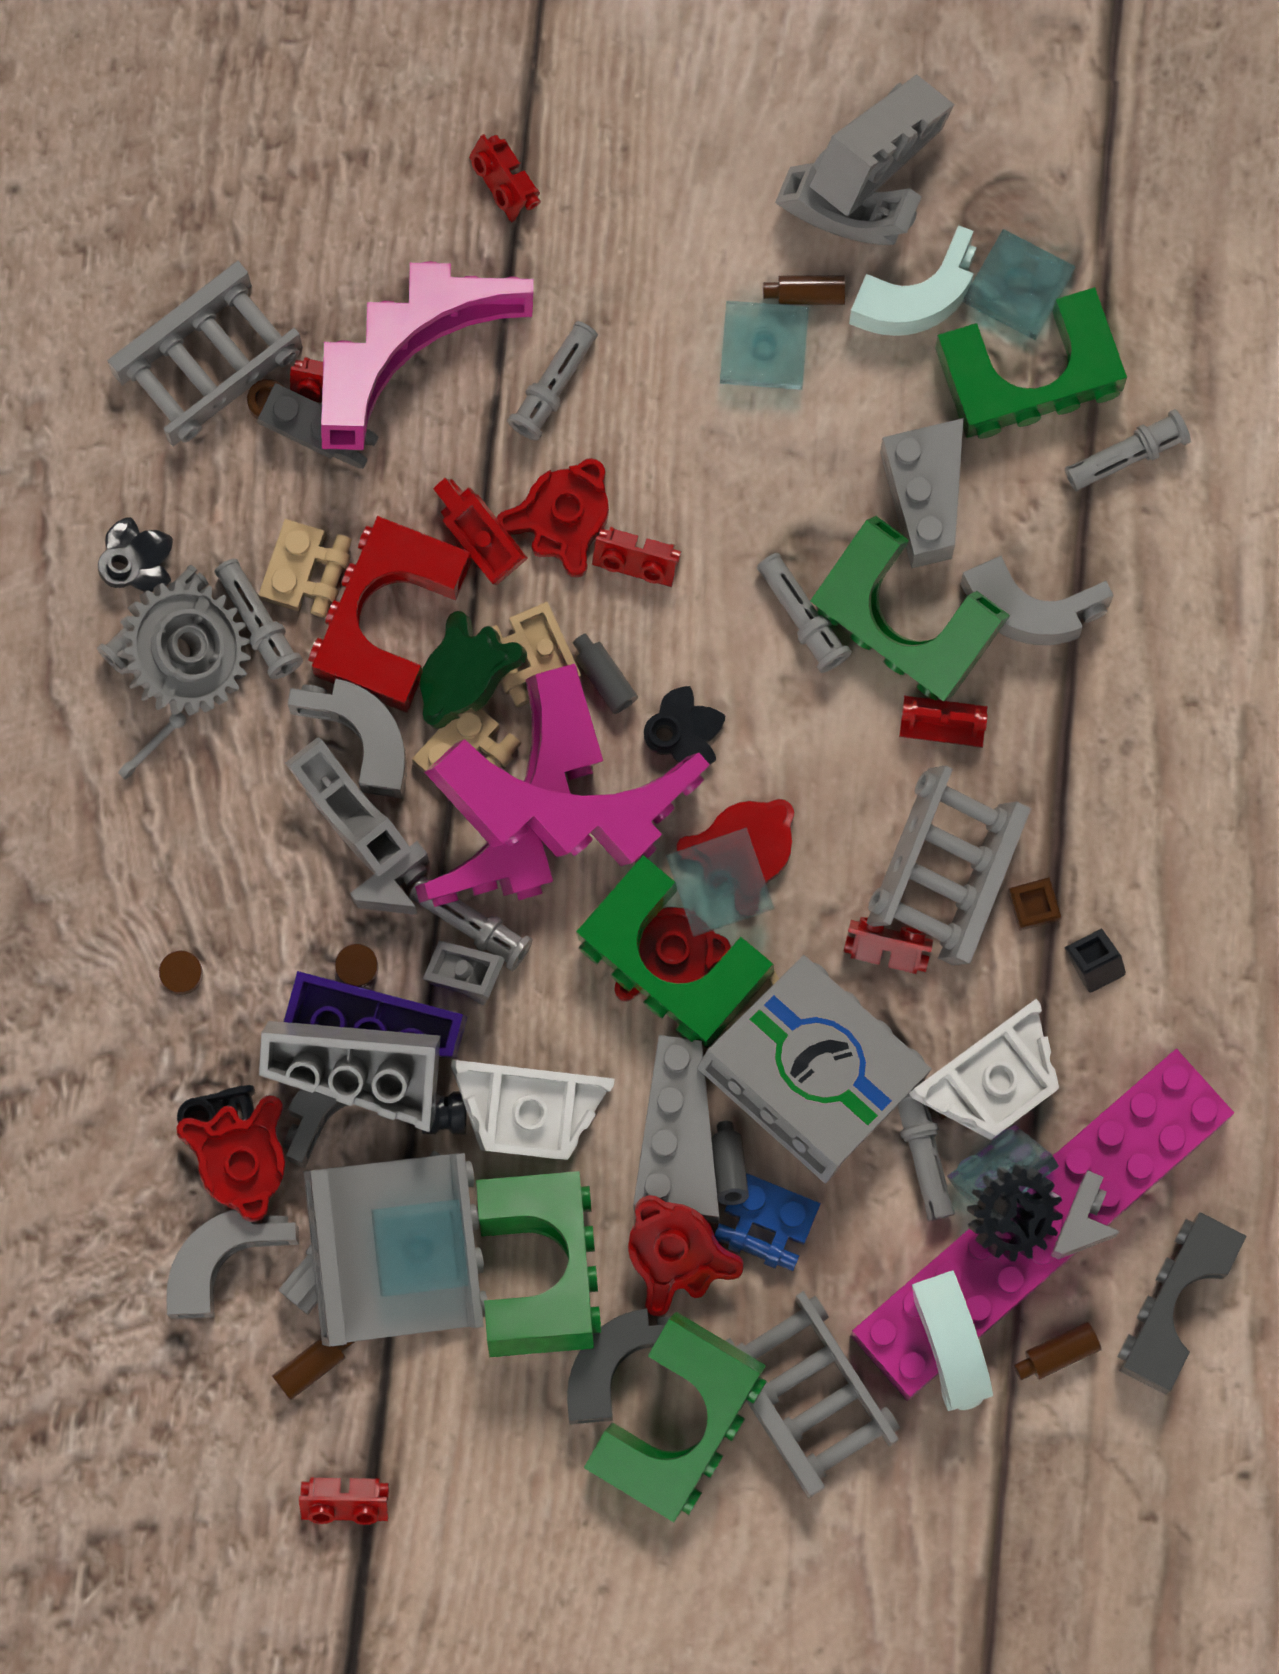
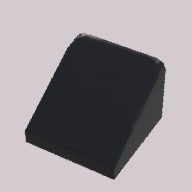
M1102 928L1065 947L1068 957L1090 993L1123 977L1126 973L1121 954Z

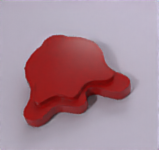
M589 458L578 465L569 466V469H560L551 472V470L547 471L532 485L528 496L520 505L502 511L498 514L497 519L510 535L532 532L535 538L531 548L535 556L558 558L570 577H582L588 569V548L596 537L599 536L600 530L604 529L609 515L608 498L604 486L606 475L604 465L596 459Z
M776 799L770 802L746 801L736 803L721 812L707 830L697 835L680 838L677 842V854L685 861L696 862L701 865L705 882L709 888L717 889L726 882L731 883L734 886L736 912L742 917L751 918L758 911L760 895L764 886L782 872L791 856V824L794 819V809L788 801L783 799Z
M665 907L660 910L644 930L639 949L643 964L653 975L666 982L680 984L696 981L708 974L728 952L731 945L726 937L715 933L695 912L686 908ZM617 982L615 983L614 992L620 1001L628 1002L641 994L635 987L629 992Z
M271 1095L263 1097L250 1118L246 1120L239 1118L234 1107L224 1106L208 1122H202L194 1118H184L176 1127L178 1138L188 1145L197 1157L199 1175L205 1190L220 1204L238 1211L242 1218L249 1222L259 1221L266 1216L268 1203L280 1187L284 1177L285 1159L283 1149L276 1136V1127L282 1114L283 1104L278 1097Z
M652 1195L642 1197L636 1203V1219L630 1230L628 1252L635 1270L646 1283L645 1307L649 1314L653 1316L666 1314L672 1303L674 1293L678 1289H685L693 1298H701L714 1280H734L742 1275L744 1269L742 1258L725 1250L718 1243L710 1224L698 1211L683 1204L665 1202L659 1197Z

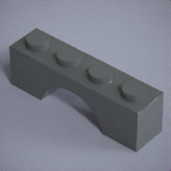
M1201 1212L1194 1218L1193 1222L1185 1219L1174 1241L1180 1244L1181 1247L1174 1260L1166 1257L1155 1279L1162 1283L1155 1298L1149 1295L1146 1297L1136 1319L1142 1321L1143 1324L1136 1337L1128 1334L1117 1357L1124 1360L1119 1370L1120 1372L1165 1395L1172 1390L1190 1353L1179 1339L1174 1326L1173 1312L1177 1297L1183 1288L1195 1281L1202 1279H1224L1228 1275L1247 1237L1246 1235Z

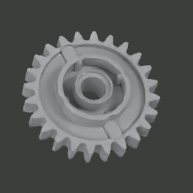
M179 580L170 583L169 588L164 583H161L154 587V594L149 590L141 594L140 600L142 603L134 602L128 607L133 616H126L120 621L128 631L119 634L116 638L126 644V648L118 652L117 657L126 658L129 661V664L121 672L134 674L135 678L129 687L132 689L142 686L144 692L141 700L145 701L154 696L156 698L157 710L164 708L169 703L172 715L180 713L184 707L188 716L196 714L199 711V706L204 712H207L214 708V702L220 705L228 700L226 692L233 693L239 689L234 679H241L247 675V672L239 666V664L245 663L251 658V656L241 651V647L250 643V639L239 636V631L246 624L245 622L235 623L233 621V616L238 610L236 607L229 610L224 609L225 595L215 600L212 599L211 586H207L198 592L196 581L189 582L184 589ZM178 639L184 640L189 645V657L184 656L179 651L177 646Z

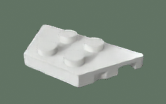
M1035 999L915 1087L909 1093L910 1096L992 1140L1059 1089L1055 1068L1050 1063L1051 1049L1048 1036H1043L1039 1013L1042 1012L1039 1001Z
M452 1060L451 1068L481 1151L561 1160L569 1159L578 1144L580 1134L592 1122L596 1115L594 1111L606 1092L611 1091L615 1081L613 1078Z

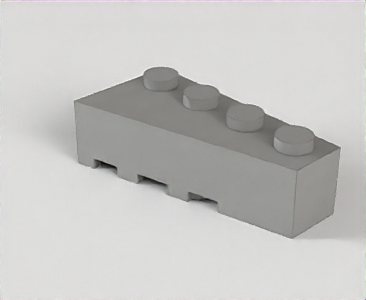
M915 75L903 85L898 83L888 96L831 137L827 148L819 155L813 165V168L817 171L810 187L848 217L943 129L955 104L918 75Z
M268 1021L261 1032L259 1075L311 1093L315 1091L336 1098L337 1102L349 1106L354 1104L378 1112L377 1115L391 1120L398 1119L415 1125V1128L430 1132L435 1120L441 1036Z
M659 1035L633 1208L635 1211L636 1203L642 1197L652 1195L659 1197L665 1202L683 1204L693 1208L702 1214L707 1222L719 1224L705 1075L697 1069L703 1059L702 1041L694 1040L691 1042L685 1038Z

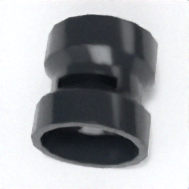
M453 1091L449 1096H440L437 1093L434 1123L430 1132L422 1130V1134H437L440 1130L448 1129L452 1134H466L467 1110L460 1091Z

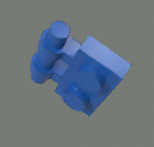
M746 1173L748 1199L738 1205H727L724 1213L740 1219L736 1229L719 1223L714 1236L717 1241L729 1245L728 1250L738 1254L742 1250L764 1259V1264L774 1269L778 1265L794 1271L800 1255L785 1250V1245L788 1239L802 1245L805 1244L821 1203ZM752 1224L775 1233L772 1244L748 1235Z

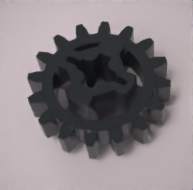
M1014 1164L1010 1174L1008 1170L1000 1166L997 1168V1179L993 1180L986 1175L982 1178L986 1185L984 1191L973 1189L972 1194L979 1200L977 1205L967 1206V1211L977 1219L971 1221L968 1227L978 1234L975 1241L983 1248L988 1247V1252L997 1258L1003 1254L1010 1261H1016L1019 1251L1026 1258H1033L1032 1247L1037 1245L1045 1250L1047 1244L1043 1238L1047 1234L1051 1236H1057L1058 1231L1051 1225L1052 1221L1063 1219V1214L1054 1209L1053 1206L1058 1205L1062 1198L1055 1192H1051L1055 1184L1046 1177L1042 1178V1173L1031 1167L1027 1171L1021 1165ZM1019 1186L1032 1188L1035 1193H1023L1019 1190ZM999 1231L1002 1234L1007 1232L1011 1235V1239L1000 1238L995 1232Z

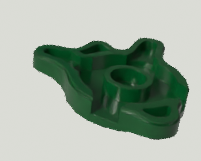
M462 611L451 613L446 620L444 639L430 654L422 669L420 690L424 702L422 713L424 721L431 727L439 729L445 727L452 720L460 718L458 713L465 712L470 708L475 712L479 711L492 697L502 678L525 663L527 659L525 648L516 642L502 644L498 632L491 626L482 628L476 636H473L471 619Z

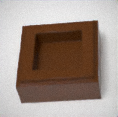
M1050 877L1008 889L1019 931L1061 920L1060 910Z

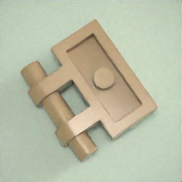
M284 519L258 594L260 600L299 612L305 596L314 599L310 613L326 618L330 604L337 599L339 593L336 586L342 569H347L351 558L348 551L352 539L338 534L336 535L333 547L324 548L322 547L325 538L324 530ZM316 562L326 565L320 583L310 581Z
M548 601L510 617L509 621L514 631L512 635L503 638L497 625L492 626L498 632L502 644L516 642L521 644L527 651V662L530 667L518 671L516 668L506 674L501 681L505 693L511 694L516 707H522L530 703L525 679L538 673L575 663ZM576 665L577 672H578V675H579V679L582 680L581 674H580L579 669H578V667H577V665Z
M470 708L465 712L458 713L460 718L452 720L443 728H439L412 758L413 764L425 772L455 743L465 739L478 752L479 750L483 751L488 756L486 759L489 762L505 769L513 760L511 755L521 745V742L511 733H508L499 744L494 742L491 737L500 728L499 723L482 709L475 712Z

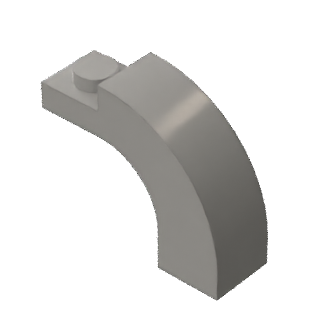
M814 163L789 168L775 202L801 220L835 235L864 243L894 245L898 235L907 233L908 229L913 225L917 216L916 209L922 196L910 188L888 192H874L847 217L810 187L817 171L813 168Z
M1002 556L963 572L960 583L966 596L978 591L1010 615L999 633L1013 640L1033 645H1056L1078 639L1083 628L1080 619L1083 618L1084 622L1088 623L1102 617L1108 612L1106 608L1110 606L1113 598V593L1107 581H1104L1063 600L1043 601L1027 595L1016 585Z
M335 679L332 695L326 694V689L314 685H303L301 690L290 688L288 707L292 715L341 723L353 730L360 738L364 746L359 778L361 792L403 799L407 777L405 748L396 721L381 701L358 685Z
M317 737L285 762L305 789L307 796L358 858L378 877L412 851L389 818L382 814L361 792L322 739Z
M236 1210L219 1214L205 1222L188 1237L173 1261L167 1283V1315L171 1319L215 1317V1280L225 1261L238 1251L250 1247L299 1245V1227L295 1222L288 1223V1216H266L262 1218V1224H256V1222H249L243 1219Z

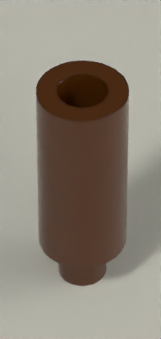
M845 275L778 276V282H763V299H778L779 306L845 305Z
M1087 1321L1025 1351L1027 1359L1014 1364V1368L1020 1380L1034 1374L1040 1380L1102 1349L1095 1331Z
M320 1338L274 1373L272 1377L287 1397L292 1400L346 1358L342 1352L355 1343V1341L347 1342V1345L329 1347L322 1345V1338Z

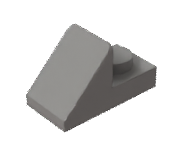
M418 841L410 846L412 851L380 877L374 874L350 893L354 904L358 908L417 914L415 905L400 886L404 882L407 886L412 885L427 872L425 866L430 863L428 853Z
M439 940L423 980L433 986L463 993L479 1004L485 1005L505 959L498 955Z
M1088 1170L1083 1176L1051 1253L1052 1257L1061 1259L1113 1239L1118 1235V1230L1088 1218L1089 1213L1097 1216L1107 1191L1100 1189L1104 1177Z

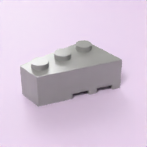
M964 418L882 438L880 454L902 535L910 540L906 545V550L911 568L952 559L956 539Z

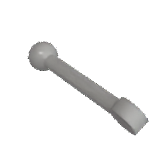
M181 712L171 715L170 722L131 761L125 763L118 774L124 779L130 777L136 767L175 728H181L185 725V715Z

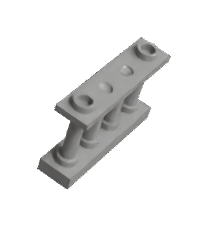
M236 261L107 360L112 374L122 386L130 379L132 381L137 380L168 417L171 423L163 429L167 440L172 446H175L180 441L188 442L201 431V425L277 366L285 367L293 362L300 353L299 349L303 347L300 334L295 328L281 336L247 295L248 289L252 287L250 277L239 261ZM227 305H235L269 346L251 361L245 357L215 321L216 313ZM194 330L203 331L236 370V373L219 386L214 384L182 345L183 339ZM162 355H170L204 396L185 412L150 371L151 363Z
M948 766L928 768L920 776L916 784V800L882 885L873 893L870 899L868 909L871 912L866 923L873 927L891 925L893 918L940 940V944L943 947L938 959L951 965L970 964L1031 808L1019 802L999 804L998 807L992 809L946 786L953 769ZM939 802L986 824L988 833L983 845L978 848L932 825L931 823ZM924 840L971 863L973 871L966 885L961 886L916 863ZM908 880H913L955 901L958 909L952 923L946 925L901 903L900 900Z
M802 1291L795 1298L796 1303L801 1309L799 1312L745 1346L743 1343L735 1346L731 1338L727 1339L726 1342L757 1359L811 1325L825 1346L769 1383L766 1382L754 1404L747 1401L808 1498H811L824 1489L825 1486L821 1479L827 1476L825 1471L881 1435L888 1446H892L898 1441L895 1432L900 1429V1426L887 1407L879 1409L823 1321L827 1320L829 1316L816 1296L808 1299L805 1292ZM832 1362H835L848 1384L794 1419L787 1417L782 1420L773 1406L779 1402L778 1397ZM858 1398L872 1421L816 1457L813 1453L806 1457L797 1443L803 1439L801 1434Z

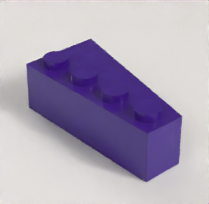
M297 971L284 1022L441 1036L439 1058H457L468 1017L460 1013Z

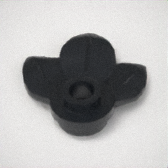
M131 517L119 520L106 534V551L100 556L98 561L99 576L108 586L113 588H124L131 585L143 592L148 590L154 592V587L161 583L167 586L171 583V578L160 565L170 554L173 538L158 530H145L140 533L136 522ZM112 563H123L126 565V568L118 570L112 566Z
M690 686L676 688L663 697L659 713L652 716L646 722L644 740L650 750L661 755L671 754L678 763L686 757L699 752L709 764H712L716 761V756L707 742L711 741L719 733L726 716L711 707L694 706V695ZM662 728H667L672 732L673 736L668 741H662L657 737V732Z

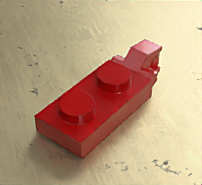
M444 478L433 488L446 505L440 511L444 516L442 521L463 548L470 552L471 558L493 585L501 583L528 559L481 497L475 494L471 488L462 491L453 479L449 480L447 478Z

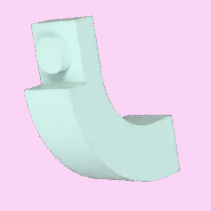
M958 225L942 265L932 277L922 283L900 286L866 274L852 306L849 324L877 334L900 336L928 330L946 320L962 304L972 286L974 273L968 270L977 250V247L971 245L974 231Z
M954 1270L912 1284L914 1303L933 1351L940 1377L942 1398L947 1410H969L978 1406L984 1399L993 1396L992 1385L977 1332Z

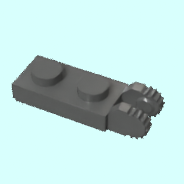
M277 383L274 384L257 419L258 424L330 459L335 457L359 469L365 467L368 461L367 458L356 450L322 449V405ZM369 429L366 431L365 445L375 446L379 437Z

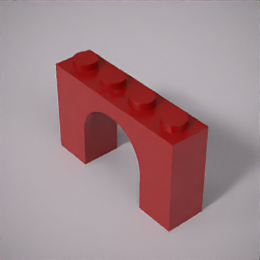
M377 516L373 527L367 525L362 532L358 544V549L362 550L357 563H350L345 571L342 586L346 588L340 602L336 600L332 602L325 619V623L329 627L323 639L317 638L309 655V661L313 662L312 669L315 677L334 684L335 679L353 683L370 692L383 704L408 713L420 685V677L423 672L422 666L384 651L369 642L360 629L361 611L368 598L374 592L394 583L414 584L456 601L472 565L471 554L469 551Z

